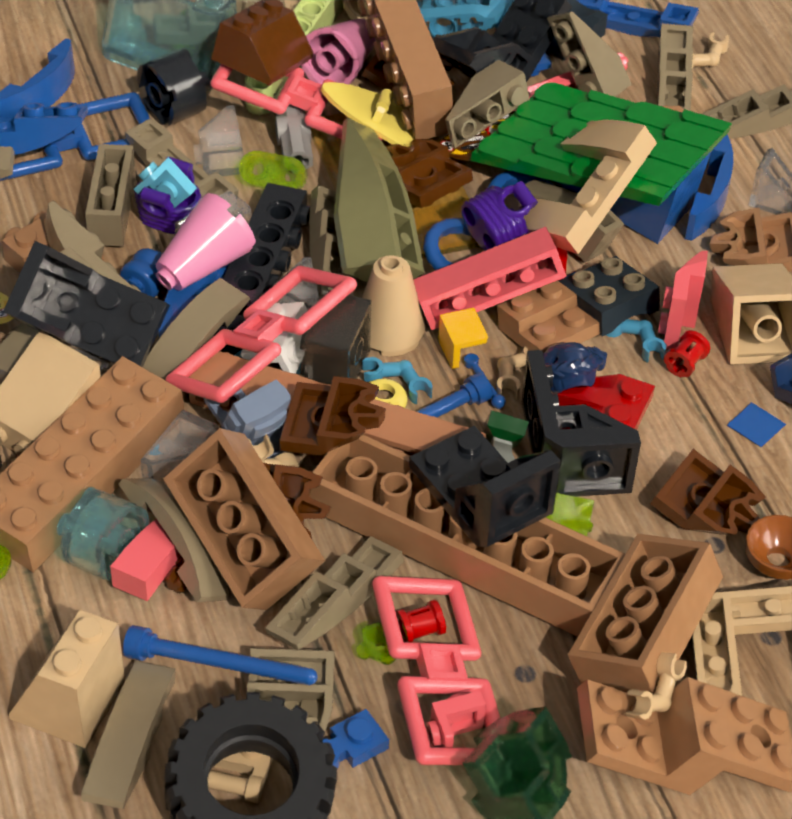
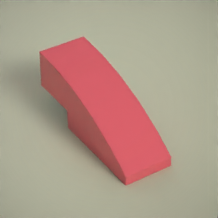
M157 518L125 547L110 566L113 587L147 602L161 582L165 580V576L171 568L177 566L175 563L181 556Z

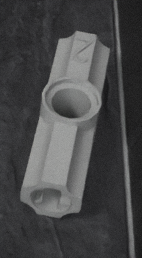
M281 90L274 94V99L278 98ZM289 104L285 113L281 115L276 114L275 116L277 145L281 146L284 167L291 170L293 174H301L313 166L311 127L307 126L304 122L305 110Z

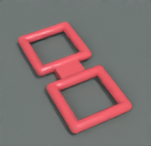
M220 64L210 82L211 87L217 91L279 115L285 113L289 104L306 110L308 112L304 122L307 126L342 139L343 125L320 117L328 102V99L321 92V87L325 82L335 81L326 79L322 84L304 78V71L298 67L285 75L288 79L278 98L274 99L227 80L233 69Z
M305 266L295 267L245 309L243 313L245 321L233 331L228 329L219 331L168 374L165 381L178 387L182 392L218 403L226 402L280 355L281 346L273 342L275 338L283 331L296 335L304 334L356 289V280L353 277ZM301 281L333 288L298 319L267 311ZM226 345L258 353L221 386L189 378Z
M375 577L372 581V588L388 652L395 659H416L421 675L403 676L397 682L416 761L421 765H508L511 761V753L491 684L485 678H468L463 661L478 660L481 657V649L462 583L454 579ZM391 593L448 595L462 644L403 642ZM481 691L486 703L484 724L491 748H431L417 694H468Z

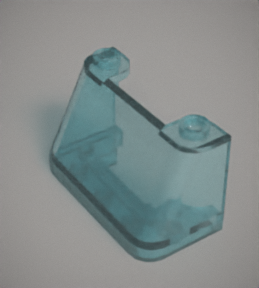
M109 0L101 40L102 54L112 62L138 70L140 65L172 51L186 48L198 70L204 71L211 82L221 64L211 59L219 25L222 21L237 14L236 0H196L195 2L189 0Z

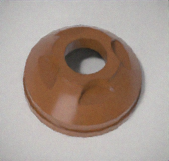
M770 515L757 520L748 530L745 547L749 561L757 570L769 577L785 580L792 579V517ZM779 553L784 555L790 563L786 566H776L768 560L767 556Z

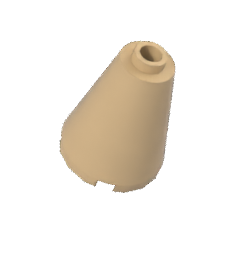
M394 255L381 257L374 263L353 322L356 341L368 351H370V347L380 350L382 356L404 355L414 350L425 333V321L410 265L405 259Z

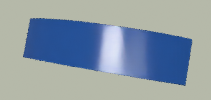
M577 0L587 8L601 10L608 15L607 29L644 37H660L662 23L692 26L699 13V8L670 2L664 12L610 2V0Z
M65 38L49 51V64L22 86L9 84L0 91V117H11L14 120L20 108L29 103H42L44 107H50L67 91L75 74L71 39Z
M728 135L711 152L707 175L715 176L716 180L711 195L700 192L696 193L689 214L686 240L692 241L707 231L717 220L724 208L734 162L732 144Z

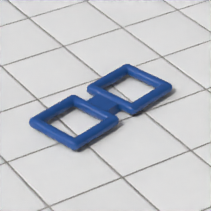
M135 92L77 104V106H88V114L86 116L130 106L138 124L150 118L140 96ZM80 124L64 137L43 146L47 157L14 164L13 175L1 178L0 181L59 168L63 164L60 151L79 148L85 160H94L97 157L99 145L92 146L83 124ZM126 138L104 143L112 145H130Z

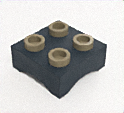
M617 256L607 258L598 264L559 280L560 283L577 294V306L599 322V335L602 337L613 332L622 322L635 315H650L660 310V286Z

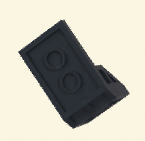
M514 0L493 36L480 28L473 27L436 36L433 42L439 56L470 79L492 63L500 60L523 71L527 83L554 38L547 18L568 13L573 6L566 0Z
M34 241L3 312L31 328L43 331L54 338L113 363H116L123 356L143 367L170 305L102 276L94 269L49 246Z
M527 351L521 403L524 418L529 421L527 433L531 453L552 450L561 460L556 498L632 493L641 446L638 430L585 404L559 406L558 394L551 393L550 389L553 386L551 365H545L543 351Z
M472 426L409 457V468L477 547H489L554 512L561 460L552 450L523 455L508 463L475 426Z

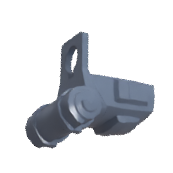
M277 379L247 396L242 389L237 391L233 396L238 401L232 405L229 412L224 411L218 402L203 398L206 405L219 421L222 429L245 434L251 440L253 446L262 443L265 434H267L274 448L273 454L268 458H274L281 453L288 452L281 451L279 440L287 417L291 395Z

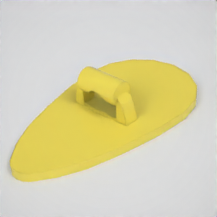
M325 82L322 85V94L351 120L373 129L378 137L393 145L413 146L412 141L415 140L411 129H405L402 121L401 110L403 108L402 106H396L393 99L394 94L390 89H383L381 94L364 88L338 82Z

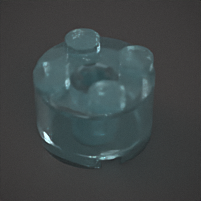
M89 487L85 490L82 498L76 503L72 511L65 513L58 522L57 534L62 537V556L68 564L110 581V566L125 547L149 525V516L144 508L106 491Z

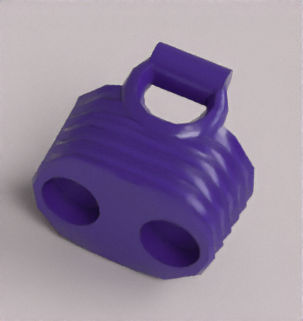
M169 157L194 184L193 164ZM195 185L197 189L175 208L170 202V194L154 190L150 186L144 187L139 194L134 191L142 223L166 233L176 234L202 196L198 186Z
M522 181L503 189L491 185L489 189L486 188L478 195L476 194L473 198L465 201L461 207V214L471 235L479 246L486 251L528 234L524 216L537 205L538 201ZM513 193L523 208L520 210L508 209L504 203L505 198Z

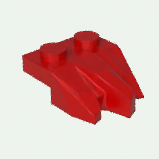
M622 374L595 376V382L592 386H576L559 393V406L585 404L637 430L653 398L655 385Z

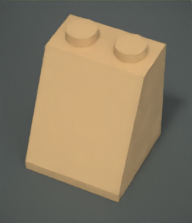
M781 263L713 267L711 302L729 364L777 362L791 354L792 275Z
M40 331L0 385V446H5L19 456L101 377L99 364Z
M80 609L49 651L9 713V719L86 748L125 683L119 624Z

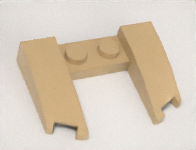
M618 120L589 121L584 129L569 139L568 137L560 144L564 150L602 161L570 205L536 199L538 201L537 205L524 216L528 233L547 227L556 247L579 254L657 144L647 127L637 123ZM519 203V204H518V209L520 210V209H522L523 207H522V205Z
M792 586L714 593L692 634L697 680L742 696L735 635L792 630Z

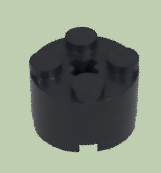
M186 48L172 51L139 66L137 70L138 87L144 86L147 97L142 98L151 116L159 124H175L206 109V90L210 89V80L204 71L198 70Z

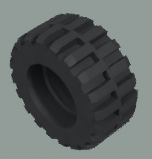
M246 692L245 700L236 701L235 695L231 694L221 697L220 706L216 708L211 703H207L197 710L196 721L188 718L179 728V738L172 740L168 750V763L165 764L164 798L166 810L170 812V819H328L335 795L337 768L333 766L335 754L331 743H323L325 731L317 721H313L311 724L306 722L308 712L296 705L290 710L284 707L285 699L272 695L271 701L259 700L260 693ZM241 752L261 753L273 758L285 768L292 780V792L289 799L283 805L271 812L260 815L239 814L225 808L212 796L208 788L209 773L218 762L230 755Z

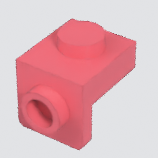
M481 691L468 694L457 693L445 700L432 703L430 721L425 724L429 743L432 747L453 748L455 735L483 728L486 703Z

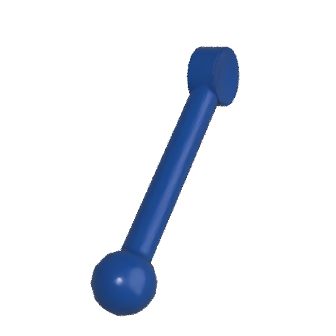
M472 353L467 354L464 357L465 367L473 369L475 374L480 372L485 376L479 367L478 356ZM490 383L493 391L492 406L496 409H501L506 404L505 397L498 394Z

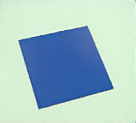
M752 402L727 424V426L760 447L764 446L786 425Z

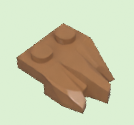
M760 208L733 212L719 221L727 232L713 235L709 244L712 252L724 254L722 258L724 263L733 266L782 263L789 272L792 271V212L761 217Z

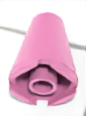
M359 18L317 28L306 35L314 54L311 60L301 66L311 81L322 84L324 80L330 79L338 83L350 85L355 80L376 41L375 38L370 39L368 36L366 19Z
M207 193L199 199L156 263L158 271L156 277L165 288L169 290L174 288L181 291L244 256L253 248L256 240L251 228L241 214L234 218L227 211L231 204L212 193Z

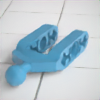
M514 0L416 1L425 23L426 21L430 22L428 28L430 35L435 37L437 34L445 35L473 27L484 31L497 28ZM475 17L479 23H474L473 19L470 18ZM443 18L449 20L452 24L442 26L436 21Z

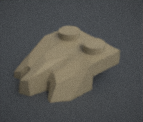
M251 648V657L312 668L317 672L318 678L313 685H304L249 674L247 692L260 693L259 700L271 701L272 695L284 698V707L290 710L298 705L308 712L306 719L308 724L317 721L326 732L333 706L335 651Z

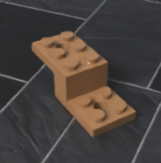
M687 677L674 687L671 706L667 711H654L648 719L628 717L625 714L635 709L637 703L635 696L627 695L624 691L588 679L577 687L586 762L688 795L693 794L722 771L792 792V737L786 711Z

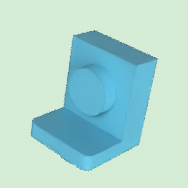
M168 157L158 166L154 161L150 163L138 175L142 181L133 190L139 194L144 187L150 186L154 190L170 194V202L175 208L189 197L197 187Z

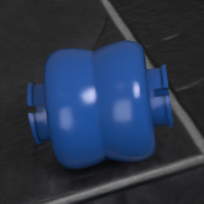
M149 248L140 249L133 255L131 261L121 268L120 276L129 284L135 285L142 293L156 297L161 288L164 287L156 277L158 272L156 263L163 253Z

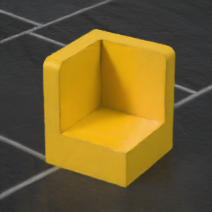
M475 308L441 314L439 318L438 341L451 369L459 368L460 351L462 348L485 344L488 340V335Z

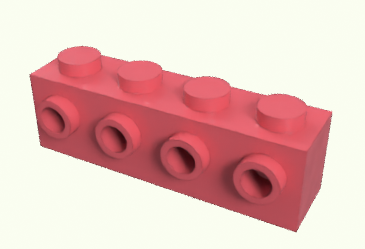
M543 227L413 280L420 305L432 331L439 328L441 314L475 308L476 312H479L567 276L547 227Z

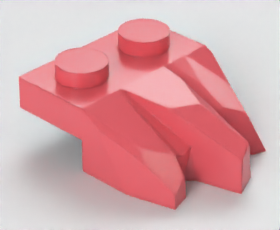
M701 251L693 256L676 272L673 287L666 286L662 308L669 309L668 313L661 312L658 333L665 334L666 350L675 349L678 346L682 326L695 328L705 279L708 251Z

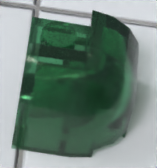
M546 706L513 712L496 720L473 738L477 747L462 764L478 790V793L472 798L471 802L481 815L486 819H553L571 793V790L566 787L568 777L566 760L572 758L566 740Z

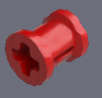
M693 330L686 331L680 337V344L675 349H670L664 355L667 369L677 377H689L694 372L695 364L698 360L705 359L710 353L711 347L708 340L701 333ZM695 342V346L691 349V344ZM684 360L683 365L679 366V363Z
M436 600L429 601L426 606L407 612L403 609L395 611L403 642H414V639L434 633L437 636L446 633L445 618Z

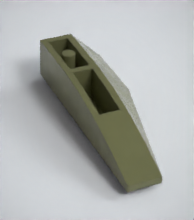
M347 118L343 121L334 207V222L342 272L368 282L374 263L381 257L394 255L405 259L409 263L413 279H416L424 273L413 210L399 170L374 130Z

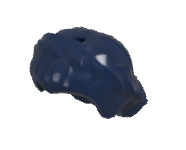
M560 342L548 347L543 356L545 365H551L553 371L551 392L559 394L576 386H592L595 382L596 372L605 368L607 353L595 346L585 347L576 342Z

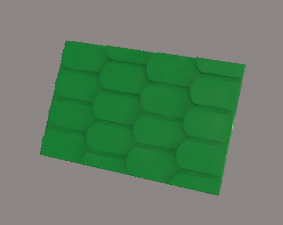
M550 82L538 87L534 95L530 97V100L519 105L516 112L508 119L502 121L498 129L490 136L484 138L472 152L470 161L548 179L565 189L579 193L602 160L566 151L560 144L568 137L570 139L584 129L589 121L618 120L645 125L657 144L610 210L626 226L658 244L692 208L711 152L729 133L732 123L686 109L683 112H679L648 102L635 103L594 90H590L588 93Z

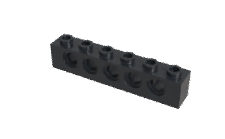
M272 183L266 184L248 223L256 240L255 245L249 253L231 262L223 277V280L248 295L250 300L228 327L222 324L213 336L222 329L232 331L245 321L243 317L245 309L279 282L282 272H288L291 264L292 249H298L302 236V227L308 226L310 220V206L307 205L306 190ZM226 345L220 351L235 355L243 349Z

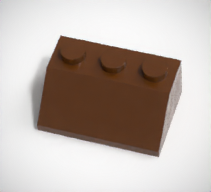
M261 0L220 23L211 59L266 85H271L311 60L314 52L293 10L284 7L283 3L279 0Z

